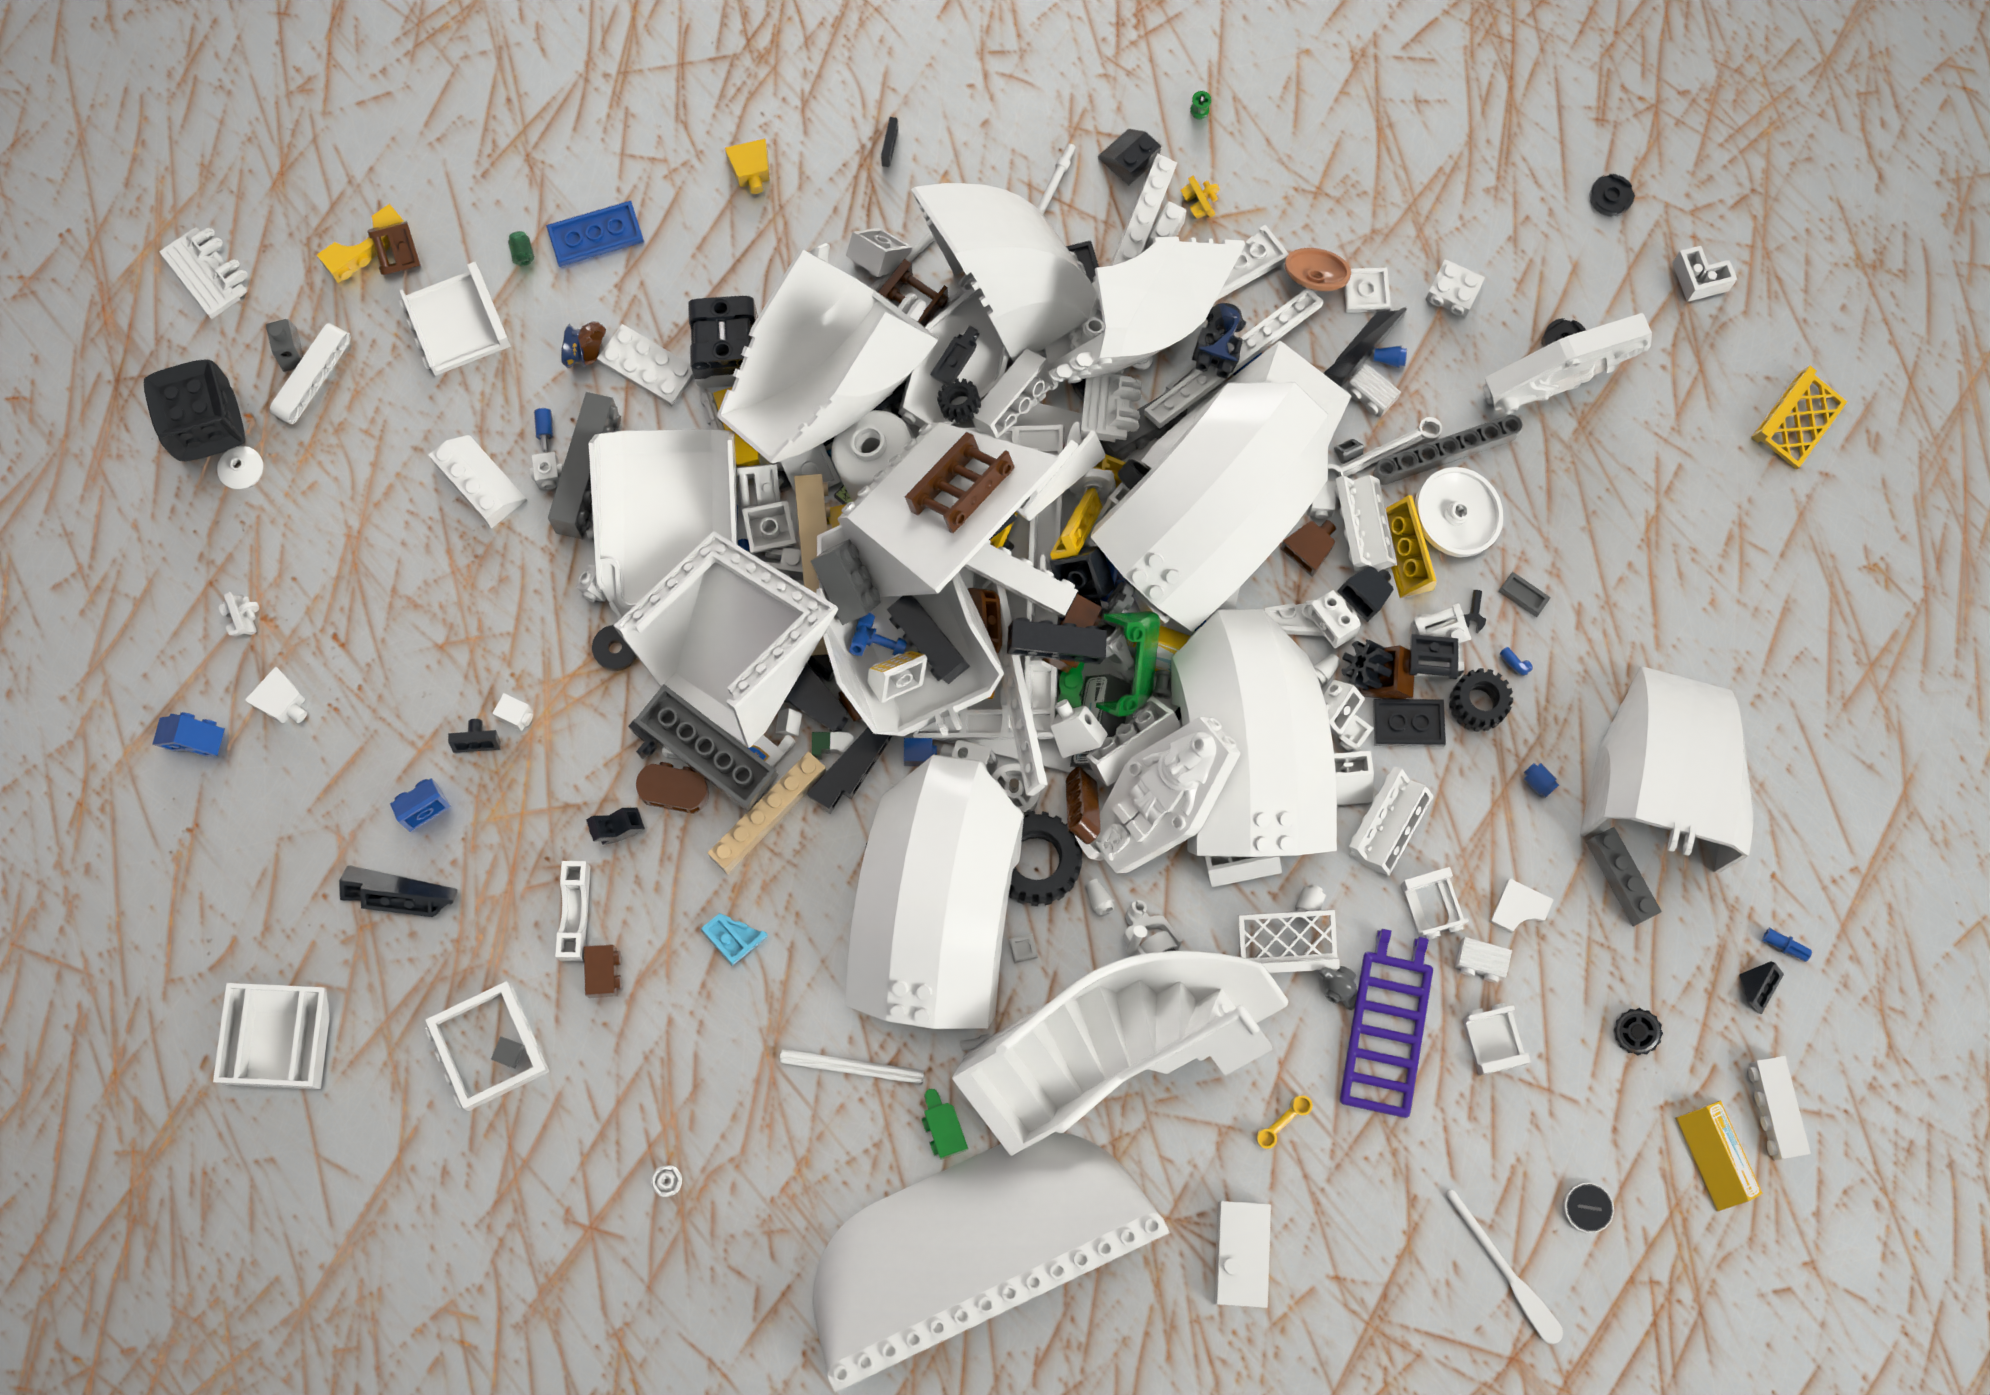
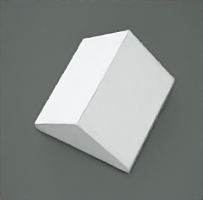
M790 708L779 710L775 734L799 737L802 713Z

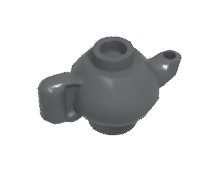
M1340 966V969L1337 971L1327 967L1321 969L1319 974L1324 977L1325 997L1335 1004H1338L1339 1001L1343 1002L1346 1008L1354 1010L1357 997V986L1354 982L1356 974L1344 966Z

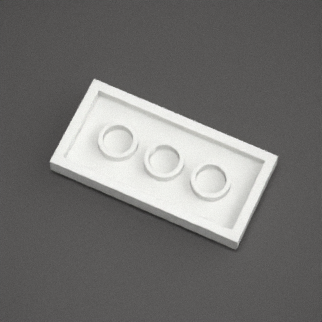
M623 324L597 358L598 363L672 407L694 377L688 362Z

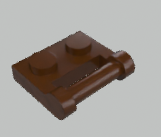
M407 221L384 227H376L367 231L369 238H372L378 256L381 275L421 266ZM388 235L396 263L389 264L381 236Z

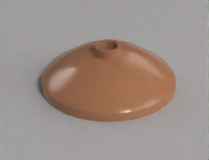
M1300 248L1292 251L1286 257L1285 270L1294 282L1307 289L1321 292L1334 291L1344 287L1350 280L1351 269L1348 263L1330 251L1319 248Z

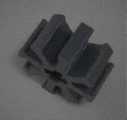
M1366 639V644L1355 641L1352 643V646L1355 649L1356 655L1353 656L1345 652L1342 660L1352 664L1345 669L1342 668V674L1350 678L1349 683L1362 689L1369 690V685L1379 689L1383 684L1380 682L1378 675L1382 674L1390 677L1392 674L1391 669L1383 666L1385 663L1393 661L1392 654L1384 651V646Z

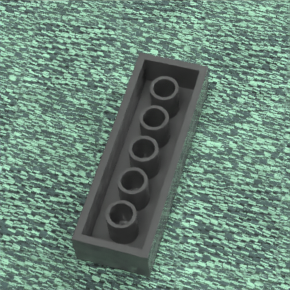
M590 392L585 393L548 515V520L556 534L583 539L584 532L586 533V530L590 527L589 516L593 510L589 442L595 434L615 432V428H619L621 415H619L618 407L615 405L612 397Z
M663 684L634 720L641 730L746 811H749L778 776L777 771L665 684Z

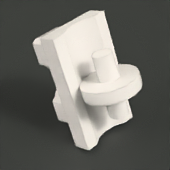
M232 592L224 594L225 601L218 607L224 617L229 618L231 616L233 619L232 622L226 625L228 634L239 636L256 633L257 630L253 620L256 619L254 613L260 609L258 603L250 602L249 598L244 597V595H233Z

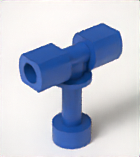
M872 613L859 618L855 629L856 632L849 648L850 653L862 656L866 645L870 647L871 643L893 650L892 655L894 656L904 653L907 645L905 639L898 637L897 641L875 634L876 628H872L875 616Z

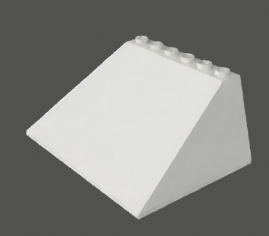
M927 423L919 430L920 435L916 439L909 440L904 445L905 450L900 455L897 454L892 457L888 462L889 466L885 470L879 471L873 477L874 482L870 486L862 488L854 502H849L841 510L843 513L837 519L847 540L850 539L851 543L857 547L859 559L862 565L868 569L869 579L873 587H876L879 591L880 597L938 594L1063 461L1062 458L945 423ZM965 432H969L974 435L981 452L997 459L1005 450L1009 451L1015 468L965 520L964 524L954 533H951L943 515L925 508L918 516L911 512L905 496ZM973 458L965 467L982 475L990 466ZM956 475L949 484L966 492L974 482ZM941 491L934 500L951 508L959 499Z
M713 531L613 626L660 687L665 684L732 737L750 748L767 731L837 613L838 608L836 605Z

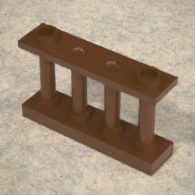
M906 259L902 261L878 291L889 301L895 300L901 304L905 296L900 293L899 289L903 284H909L932 299L917 321L924 327L938 309L944 308L949 300L948 287L944 285L937 293L913 276L912 263Z
M965 432L907 493L905 499L911 512L918 516L925 508L943 515L949 532L954 533L1012 472L1015 466L1009 451L1005 450L996 459L981 452L974 435ZM974 458L990 467L980 475L965 466ZM956 475L974 482L966 492L949 483ZM941 491H944L959 500L949 508L934 499Z

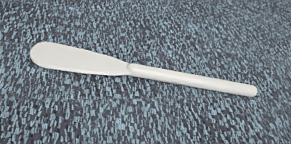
M1448 1190L1447 1198L1509 1281L1517 1301L1540 1337L1548 1344L1558 1343L1563 1336V1329L1560 1323L1531 1288L1516 1276L1454 1190Z

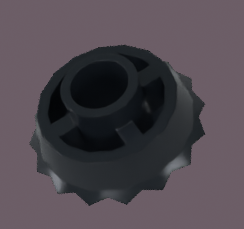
M1641 1008L1629 1009L1616 1020V1027L1614 1028L1616 1033L1615 1039L1627 1053H1634L1637 1056L1640 1054L1647 1055L1650 1051L1656 1050L1657 1045L1661 1043L1663 1035L1661 1030L1662 1024L1658 1021L1657 1016L1651 1014L1649 1010Z

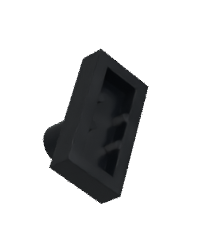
M470 719L468 721V732L448 733V743L453 753L500 750L501 741L496 730L482 731L483 722L480 719Z

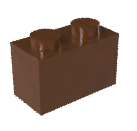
M614 945L584 946L585 995L588 998L618 996V990L622 989L621 975L617 974V966L621 965V952L617 951Z

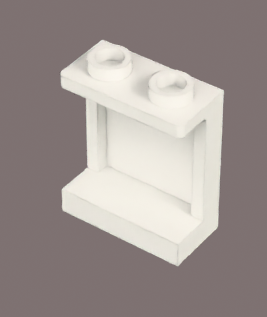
M1506 1003L1491 1006L1492 1010L1483 1012L1482 1008L1468 1012L1469 1016L1463 1019L1479 1076L1531 1063L1529 1053H1524L1513 1016L1514 1005L1507 1007Z

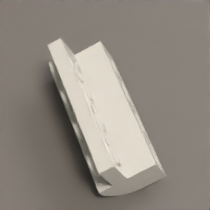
M1372 475L1356 480H1351L1345 476L1335 478L1337 484L1335 492L1341 503L1340 515L1345 523L1344 535L1349 542L1350 551L1348 555L1354 566V571L1361 572L1370 566L1379 571L1397 565L1380 480Z
M1394 766L1391 773L1386 776L1382 789L1375 796L1369 812L1363 817L1359 830L1351 839L1349 847L1352 851L1350 855L1370 869L1390 876L1434 797L1427 786L1410 780L1403 769Z

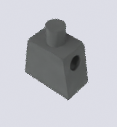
M289 319L266 324L271 351L283 372L295 369L303 358L296 326ZM286 352H291L292 354L287 356Z

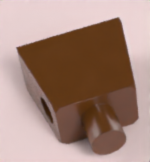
M1326 520L1320 527L1314 521H1310L1287 537L1280 549L1313 577L1335 544V540L1331 535L1336 530V526L1329 520Z

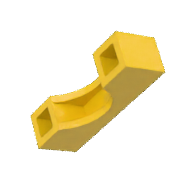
M390 203L371 216L373 228L404 222ZM388 235L381 236L385 252L391 246ZM368 237L362 243L354 246H344L334 242L316 255L331 276L339 283L342 280L348 279L359 268L368 265L377 256L372 238Z

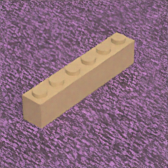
M808 751L708 852L709 857L728 874L827 772L826 767Z

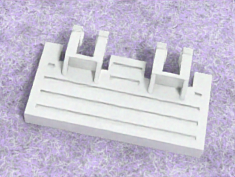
M195 227L159 252L209 317L213 319L240 300L239 297L247 293L241 282L246 279L248 273L242 269L233 273L240 267V263L234 259L225 263L218 253L215 252L222 246V240L217 237L212 239L215 234L212 228H206L200 232Z
M1110 373L1086 378L1080 436L1086 438L1093 430L1099 440L1115 442L1116 439L1126 440L1127 432L1137 431L1139 428L1138 420L1140 419L1139 411L1129 408L1130 401L1137 402L1142 398L1141 381L1135 380L1131 376L1113 375Z

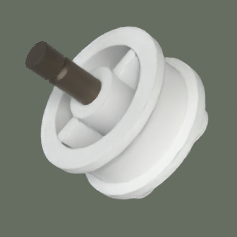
M1011 763L1003 765L991 775L1006 791L1012 803L1019 807L1024 816L1035 809L1040 791L1034 796L1026 795L1020 764Z

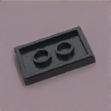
M1444 699L1373 700L1374 746L1444 747L1446 745Z

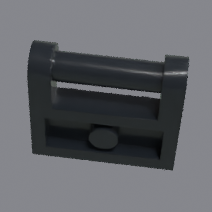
M1412 634L1410 637L1409 675L1428 674L1449 676V679H1457L1458 638ZM1418 660L1450 663V667L1418 664Z

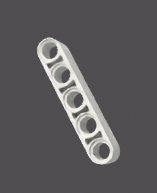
M327 323L273 400L270 406V413L289 424H294L299 419L351 340L350 333L331 323Z

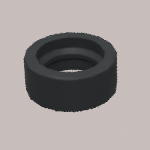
M1129 459L1118 471V477L1131 490L1150 470L1138 461Z

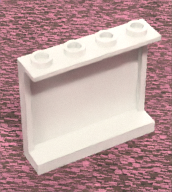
M476 261L467 264L470 271L419 291L405 295L403 289L399 290L403 298L399 300L404 313L408 312L410 316L407 319L411 331H416L418 336L414 338L419 351L423 350L425 356L422 357L427 370L431 369L435 376L511 347Z

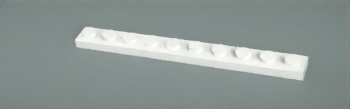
M1306 288L1241 337L1243 342L1240 350V359L1233 373L1321 308L1323 300ZM1233 344L1228 347L1229 351L1234 350ZM1212 366L1205 372L1196 370L1144 410V415L1158 428H1161L1225 379L1218 377L1216 374L1217 368Z
M988 580L982 588L993 590L1000 597L1002 648L997 656L1004 672L1002 682L1026 795L1034 796L1047 786V777L1044 772L1042 754L1038 744L1033 712L1030 707L1020 656L1007 654L1008 626L1012 619L1006 589Z

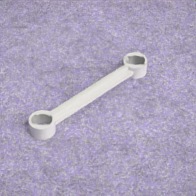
M1425 418L1421 421L1418 429L1340 466L1329 464L1328 471L1336 473L1338 477H1348L1378 463L1379 460L1401 452L1421 441L1429 443L1437 440L1442 432V425L1436 418ZM1426 424L1432 425L1436 428L1437 434H1429L1423 431L1422 427ZM1327 480L1326 483L1336 484V481Z

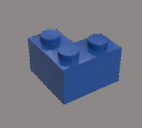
M190 713L170 714L168 717L159 718L152 745L171 751L186 750L205 757L218 756L225 729L216 726L217 722L212 720H196L195 715Z

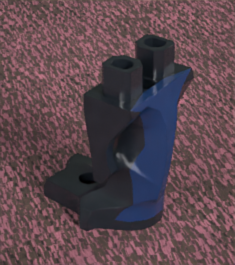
M1219 303L1211 308L1206 318L1208 322L1206 327H1202L1192 360L1196 361L1197 370L1205 372L1212 366L1217 368L1216 374L1218 377L1227 379L1239 362L1243 338L1234 336V333L1242 331L1246 321L1243 320L1241 310L1237 306L1230 303ZM1206 336H1208L1209 343L1205 340ZM1229 343L1233 344V351L1228 350Z

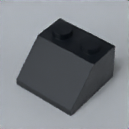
M1128 129L1100 153L1098 158L1129 186L1151 166L1157 153L1160 154L1161 145L1146 131Z

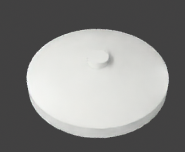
M1460 467L1439 470L1424 481L1416 495L1415 508L1423 536L1432 546L1445 554L1455 557L1477 555L1490 547L1501 532L1503 525L1501 500L1493 486L1483 476L1472 470Z

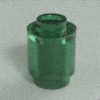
M523 231L513 232L509 235L508 246L513 263L519 266L529 265L535 258L530 238Z

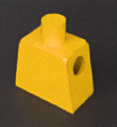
M766 139L725 147L727 161L739 186H749L752 194L761 193L764 190L762 183L770 180Z

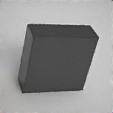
M500 1036L491 1060L515 1069L525 1045Z

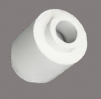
M1310 884L1309 887H1303L1295 907L1296 911L1321 910L1326 897L1322 893L1323 889L1313 884ZM1306 916V917L1311 921V919H1312L1314 916Z

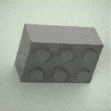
M850 539L825 550L811 560L830 602L838 608L836 614L842 625L867 615L881 603L879 591L876 587H873L869 579V571L862 565L859 559V551L851 543Z

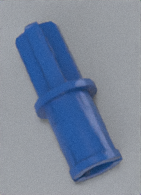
M1770 927L1763 935V942L1780 949L1783 954L1788 953L1804 962H1807L1812 955L1811 949L1794 941L1793 937L1782 935Z

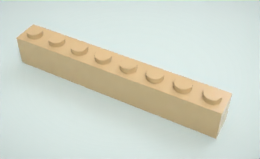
M822 474L794 476L804 586L817 594L819 580L811 560L817 557V536L832 529V525L827 524L826 517H830V505L825 503L824 496H828V484L823 482ZM823 636L812 655L828 654Z

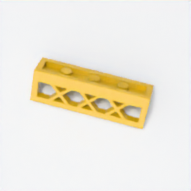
M1095 488L1087 489L1080 503L1075 507L1050 553L1052 560L1076 556L1080 552L1103 508Z

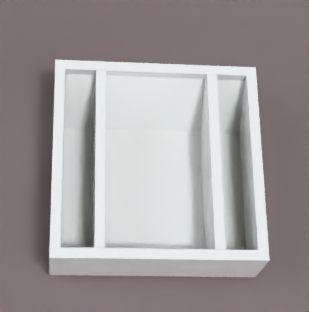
M226 983L213 1082L221 1085L321 1089L330 1017L326 988Z

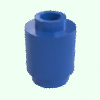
M1533 763L1524 772L1527 775L1524 780L1539 795L1542 794L1545 798L1559 786L1556 782L1557 778L1542 763L1538 766Z

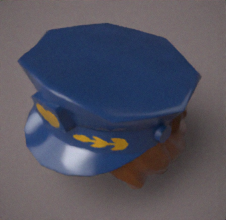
M596 321L587 323L581 329H575L568 324L564 331L561 350L562 364L568 369L574 364H582L584 367L592 365L598 358L602 338L606 334V328Z

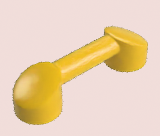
M1303 1095L1294 1097L1290 1102V1108L1268 1129L1263 1128L1257 1132L1256 1141L1258 1145L1265 1149L1274 1147L1277 1142L1276 1134L1296 1115H1307L1311 1112L1313 1107L1311 1099Z

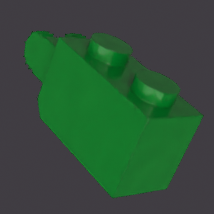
M927 1090L924 1097L928 1110L924 1111L925 1117L921 1118L925 1131H931L933 1141L929 1143L933 1155H939L940 1160L967 1151L968 1146L954 1106L949 1103L942 1104L937 1090Z

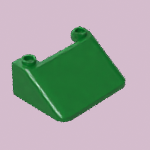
M1152 611L1104 614V620L1124 626L1125 638L1129 641L1137 642L1132 694L1124 695L1116 701L1096 702V708L1118 717L1128 716L1142 707L1152 697L1160 629L1159 615Z

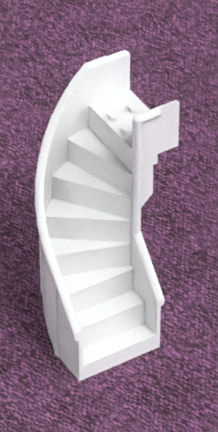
M1165 951L1136 955L1112 962L1092 971L1070 985L1051 1002L981 1042L974 1049L965 1053L964 1059L952 1079L1010 1156L1054 1132L1064 1133L1121 1083L1146 1069L1168 1074L1195 1058L1202 1061L1211 1056L1226 1076L1272 1050L1273 1045L1256 1023L1285 1008L1288 1005V999L1264 965L1249 959L1201 951Z

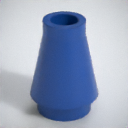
M1402 346L1375 348L1374 361L1397 368L1405 366L1407 348H1402Z

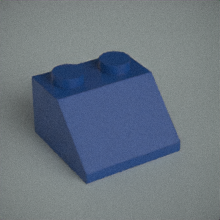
M432 778L418 782L415 785L416 788L408 793L403 792L397 795L394 799L395 801L390 803L397 821L409 832L451 807L438 784Z

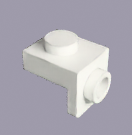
M1354 715L1343 733L1337 736L1342 740L1339 744L1350 752L1353 748L1359 752L1360 746L1374 728L1357 715Z

